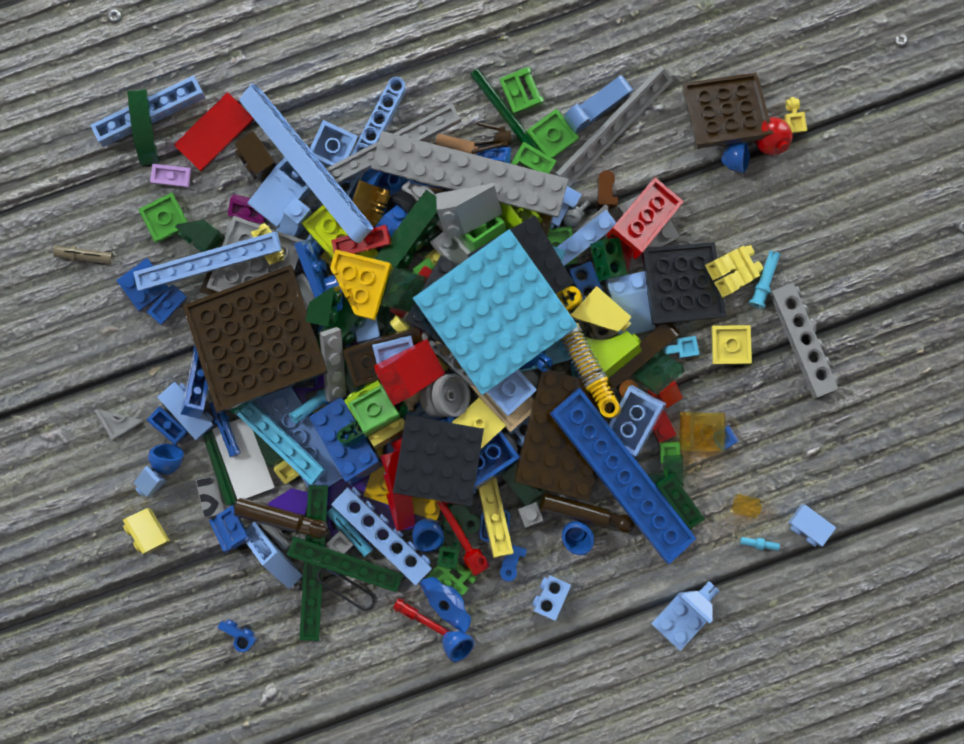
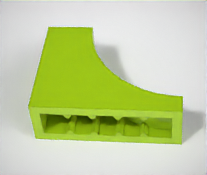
M628 331L617 337L605 340L586 337L587 345H590V348L593 349L592 352L595 353L596 360H599L598 364H601L600 368H603V372H605L608 378L642 351L640 339L635 334L631 335Z

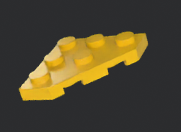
M335 250L330 269L335 275L339 286H341L354 314L375 321L392 264Z

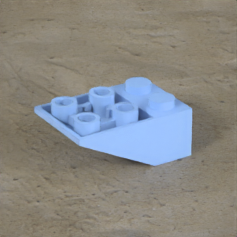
M284 157L247 204L274 226L278 227L283 217V211L295 197L302 201L311 192V189Z

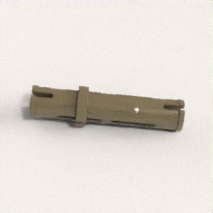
M57 245L53 249V257L67 258L70 261L83 260L110 265L113 261L112 252Z

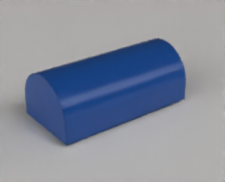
M160 406L146 419L150 425L175 446L180 444L188 434V431Z

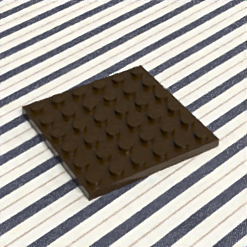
M292 265L183 305L214 407L218 414L328 373L312 323L305 321L307 308Z

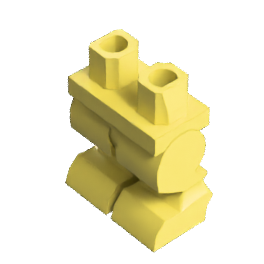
M743 245L705 265L713 280L730 271L732 272L714 282L722 298L759 277V273L764 269L759 261L752 262L750 257L754 255V250L751 245L746 247Z

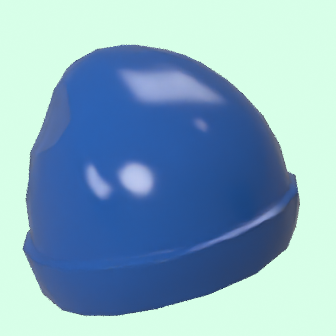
M748 142L728 144L724 149L721 161L729 170L743 174L746 172L750 161Z
M164 443L153 447L149 451L148 459L155 471L169 475L180 467L184 453L178 446Z
M427 518L415 524L412 536L417 549L430 552L438 549L443 544V530L436 520Z
M579 521L569 522L564 526L561 537L567 550L576 555H585L590 552L594 545V534L585 523Z
M460 631L446 632L442 638L444 651L448 659L453 663L465 659L471 653L475 644L470 635Z

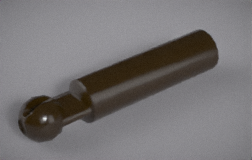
M544 493L541 499L540 512L602 528L612 526L622 533L632 531L635 523L628 514H612L610 509L549 493Z
M239 498L234 508V515L236 517L297 534L303 533L316 539H321L328 533V525L321 519H311L299 513Z

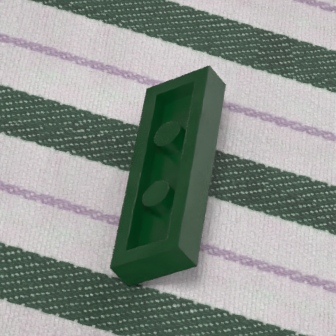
M673 473L657 483L659 490L689 529L705 520L701 511Z

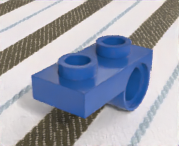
M227 619V621L222 620L217 628L235 637L233 645L238 652H246L255 645L258 639L254 636L255 632L244 628V630L238 628V624L230 619ZM241 637L248 640L246 648H242L239 645Z

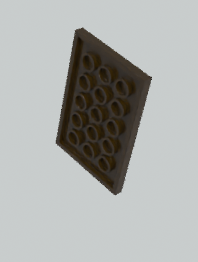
M551 370L540 371L514 478L515 483L590 501L596 473L549 414L580 388L601 414L597 405L599 402H595L596 398H593V394L586 390L584 386L586 382L582 383L584 379ZM610 387L609 391H612V395H615L616 388ZM612 403L607 404L605 408L608 414L611 412ZM601 414V416H602V417L605 419V421L608 423L609 418H607V417H605V416H603V415Z

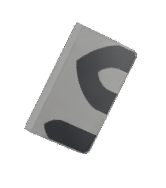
M216 476L196 480L204 518L216 516L223 512L224 507Z

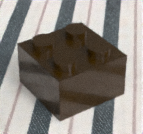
M254 131L234 143L237 147L235 153L243 164H248L245 167L254 180L258 178L260 182H263L277 166Z

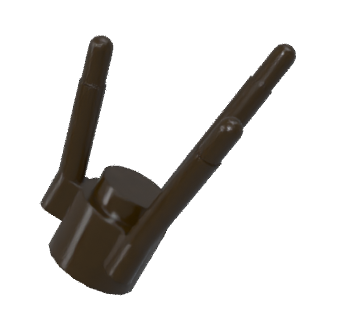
M478 122V126L497 130L498 132L494 133V139L475 142V146L493 145L474 149L471 153L474 154L511 145L510 130H506L505 126Z

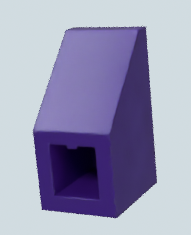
M291 488L270 501L268 505L307 515L308 492Z

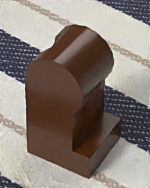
M609 170L602 171L598 177V208H602L605 204L608 208H616L618 205V197H612L615 175Z

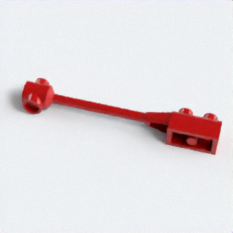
M402 436L391 442L395 451L400 450ZM436 501L466 551L463 557L465 566L470 569L473 575H477L487 569L490 565L480 548H472L447 504Z

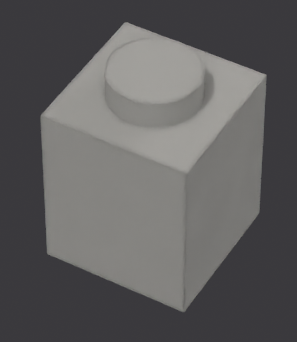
M536 502L518 509L524 527L543 521Z

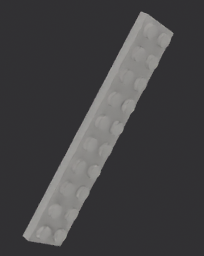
M384 131L381 132L371 166L372 170L449 190H459L494 183L500 203L557 218L559 217L569 181L567 178Z

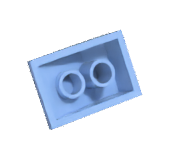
M645 271L607 279L605 284L608 297L631 316L629 320L631 324L624 332L628 331L633 335L655 330V325L651 323ZM620 330L617 335L619 336V335L623 334L624 332H623L622 330Z

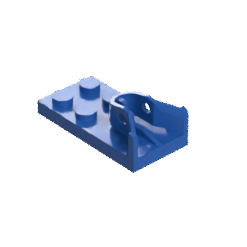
M314 239L294 244L315 298L329 288L339 286L335 275L328 277L326 272L327 265L321 259L319 254L320 247ZM341 288L342 297L336 311L342 309V302L346 298Z

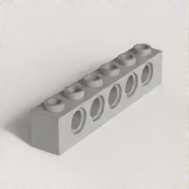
M793 282L770 292L771 300L813 399L839 389L837 386L839 381L830 370L831 362L822 351L824 349L823 343L820 339H817L815 334L816 327L813 321L810 322L808 318V308L806 304H802L800 299L801 292L799 287L795 286ZM787 300L794 303L795 307L793 310L787 308ZM794 318H799L802 321L801 327L794 325ZM802 335H805L809 338L808 345H804L802 343ZM810 353L816 355L817 361L815 363L809 360ZM817 371L824 373L823 381L817 379Z

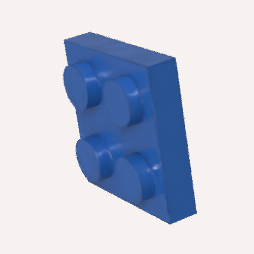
M148 258L116 280L138 311L143 310L157 300L169 288L167 284L143 291L137 290L133 272L153 267Z

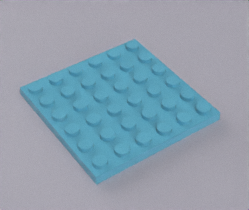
M510 229L412 298L481 395L578 326Z

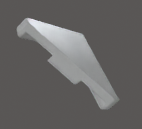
M98 409L94 410L112 441L144 423L141 419Z

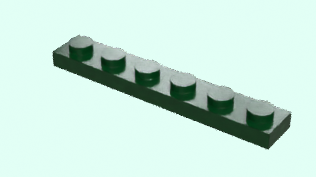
M293 536L287 555L396 593L403 574L295 536Z

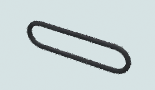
M322 567L318 571L317 580L321 585L325 586L326 588H328L335 594L339 595L349 603L353 604L360 610L368 611L373 608L375 604V598L369 591L365 590L364 588H362L352 580L348 579L344 575L334 572L335 574L342 577L355 587L359 588L372 598L371 606L368 608H363L321 581L320 573L326 568Z

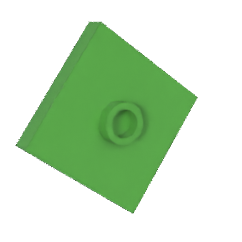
M557 108L527 130V133L541 151L553 159L579 140L578 135L572 130Z
M173 192L138 209L156 244L190 227Z
M383 385L348 403L365 436L400 418Z

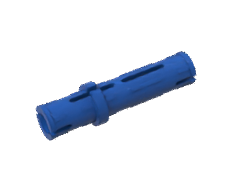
M209 403L215 417L214 423L218 425L229 457L241 454L228 421L230 419L225 412L218 414L214 403Z

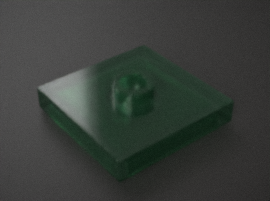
M660 350L636 370L632 376L651 392L658 395L683 374L685 369Z

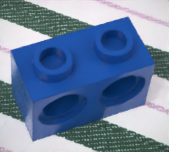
M591 261L569 270V276L573 281V284L570 286L576 287L582 293L583 301L586 299L583 295L585 290L593 291L596 286L602 290ZM583 272L587 278L584 281H579L576 278V274Z

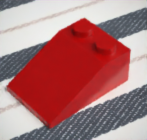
M428 339L374 365L375 372L393 406L410 398L445 374Z

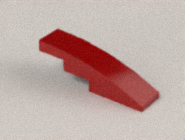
M400 450L381 455L386 473L383 475L388 490L386 497L396 531L415 525L412 497L392 494Z

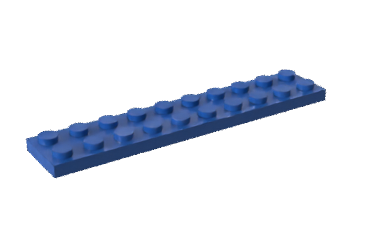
M581 388L573 392L549 413L666 564H670L696 540L690 529Z

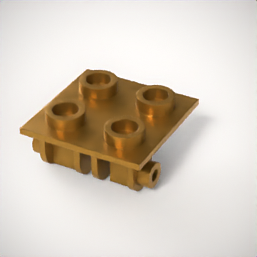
M359 180L352 201L370 224L375 227L382 219V213L385 214L383 209L387 208L385 204L388 203L391 195H389L390 191Z

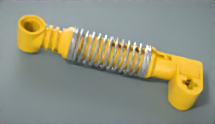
M568 286L556 293L568 312L578 307L583 301L582 293L574 286ZM570 293H573L575 295L574 301H571L569 299ZM563 295L566 299H568L567 302L569 306L567 307L565 306L561 298V296ZM576 323L578 326L559 340L563 341L562 345L565 344L563 348H567L565 351L569 352L567 356L571 355L570 360L573 359L572 364L575 363L574 367H577L576 371H579L580 379H584L582 383L586 382L584 384L586 390L593 394V398H596L595 402H599L597 405L601 414L610 419L616 418L621 412V406L615 395H612L613 392L609 391L611 388L607 383L608 377L603 372V368H600L599 360H596L597 357L594 356L593 349L590 348V345H587L588 341H586V337H584L579 324ZM613 403L615 410L613 413L608 414L605 408L607 404Z

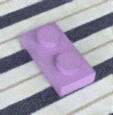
M152 164L150 183L189 188L191 168Z

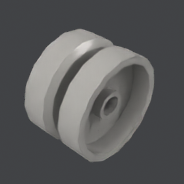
M445 374L420 391V401L424 411L434 418L460 416L469 406L470 390L467 382L460 375Z

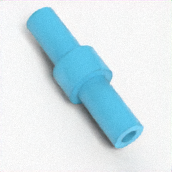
M741 537L740 539L741 545L752 546L758 550L770 549L779 551L780 543L765 541L763 538L751 539Z

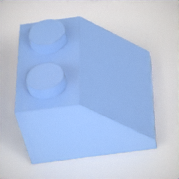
M323 120L310 150L322 165L330 167L349 157L358 136Z

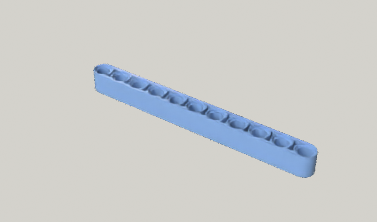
M393 77L389 80L351 155L378 142L381 132L386 131L406 92L405 82L402 78ZM395 84L402 86L399 91L392 89ZM386 101L393 102V105L389 108L383 106ZM378 117H383L385 119V121L382 124L375 123V120ZM369 134L376 135L373 141H368L366 137ZM364 173L344 182L350 184V189L344 191L349 198ZM309 234L307 240L314 239V238L312 237L311 234ZM319 245V247H320V252H319V254H320V256H321L322 253H323V251H324V249Z
M251 84L239 98L240 102L347 235L356 243H361L373 229L370 222L264 92L256 85Z

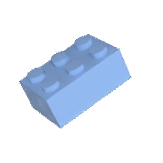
M633 385L628 387L620 402L621 412L619 416L611 419L609 426L632 455L637 456L644 447L666 403Z

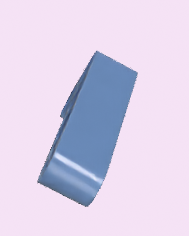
M621 75L581 105L576 104L565 113L564 119L577 134L628 97L634 90Z

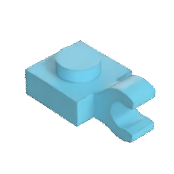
M696 336L676 339L677 345L663 348L664 356L678 353L679 359L699 355Z

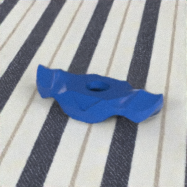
M435 577L423 579L420 585L430 606L450 625L463 633L467 632L470 627L471 617L465 610L462 596L454 588L440 583ZM441 601H447L450 608L445 610L440 604Z

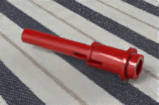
M398 598L392 608L395 610V613L399 612L410 620L415 619L442 636L449 632L446 628L420 614L418 609L405 603L404 599L400 600Z

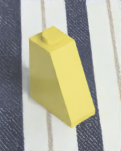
M597 286L571 314L574 320L616 333L620 330L624 332L631 324L629 322L631 316Z

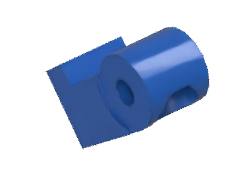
M512 545L513 554L504 556L500 569V575L503 580L513 581L516 578V566L519 556L525 557L527 549Z

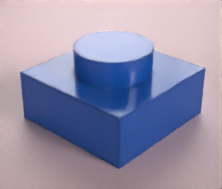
M729 425L711 435L721 452L739 442Z

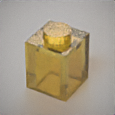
M735 494L730 513L756 518L762 510L761 499Z

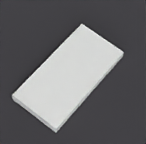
M242 419L229 423L241 451V454L229 457L219 428L212 429L237 499H247L275 488L256 433Z

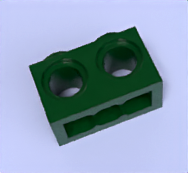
M619 237L600 240L590 244L598 281L628 275Z

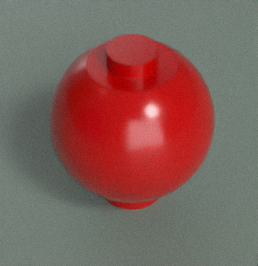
M770 117L768 126L766 121L763 122L762 132L769 131V128L774 134L754 141L757 148L764 154L779 155L788 150L793 134L791 127L785 120Z

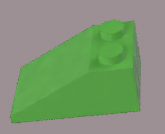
M496 217L464 235H458V238L472 252L506 232L507 228L505 222L500 217Z

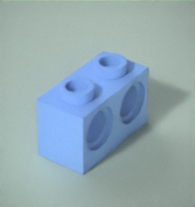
M551 575L548 578L544 577L540 588L543 590L540 596L536 595L532 606L535 607L534 611L556 621L571 584ZM553 582L558 583L560 586V590L557 593L549 591V586ZM545 600L552 603V608L549 611L541 609V604Z

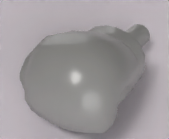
M586 200L580 208L576 206L574 209L568 210L563 218L564 225L571 226V228L577 226L584 216L583 210L590 202Z

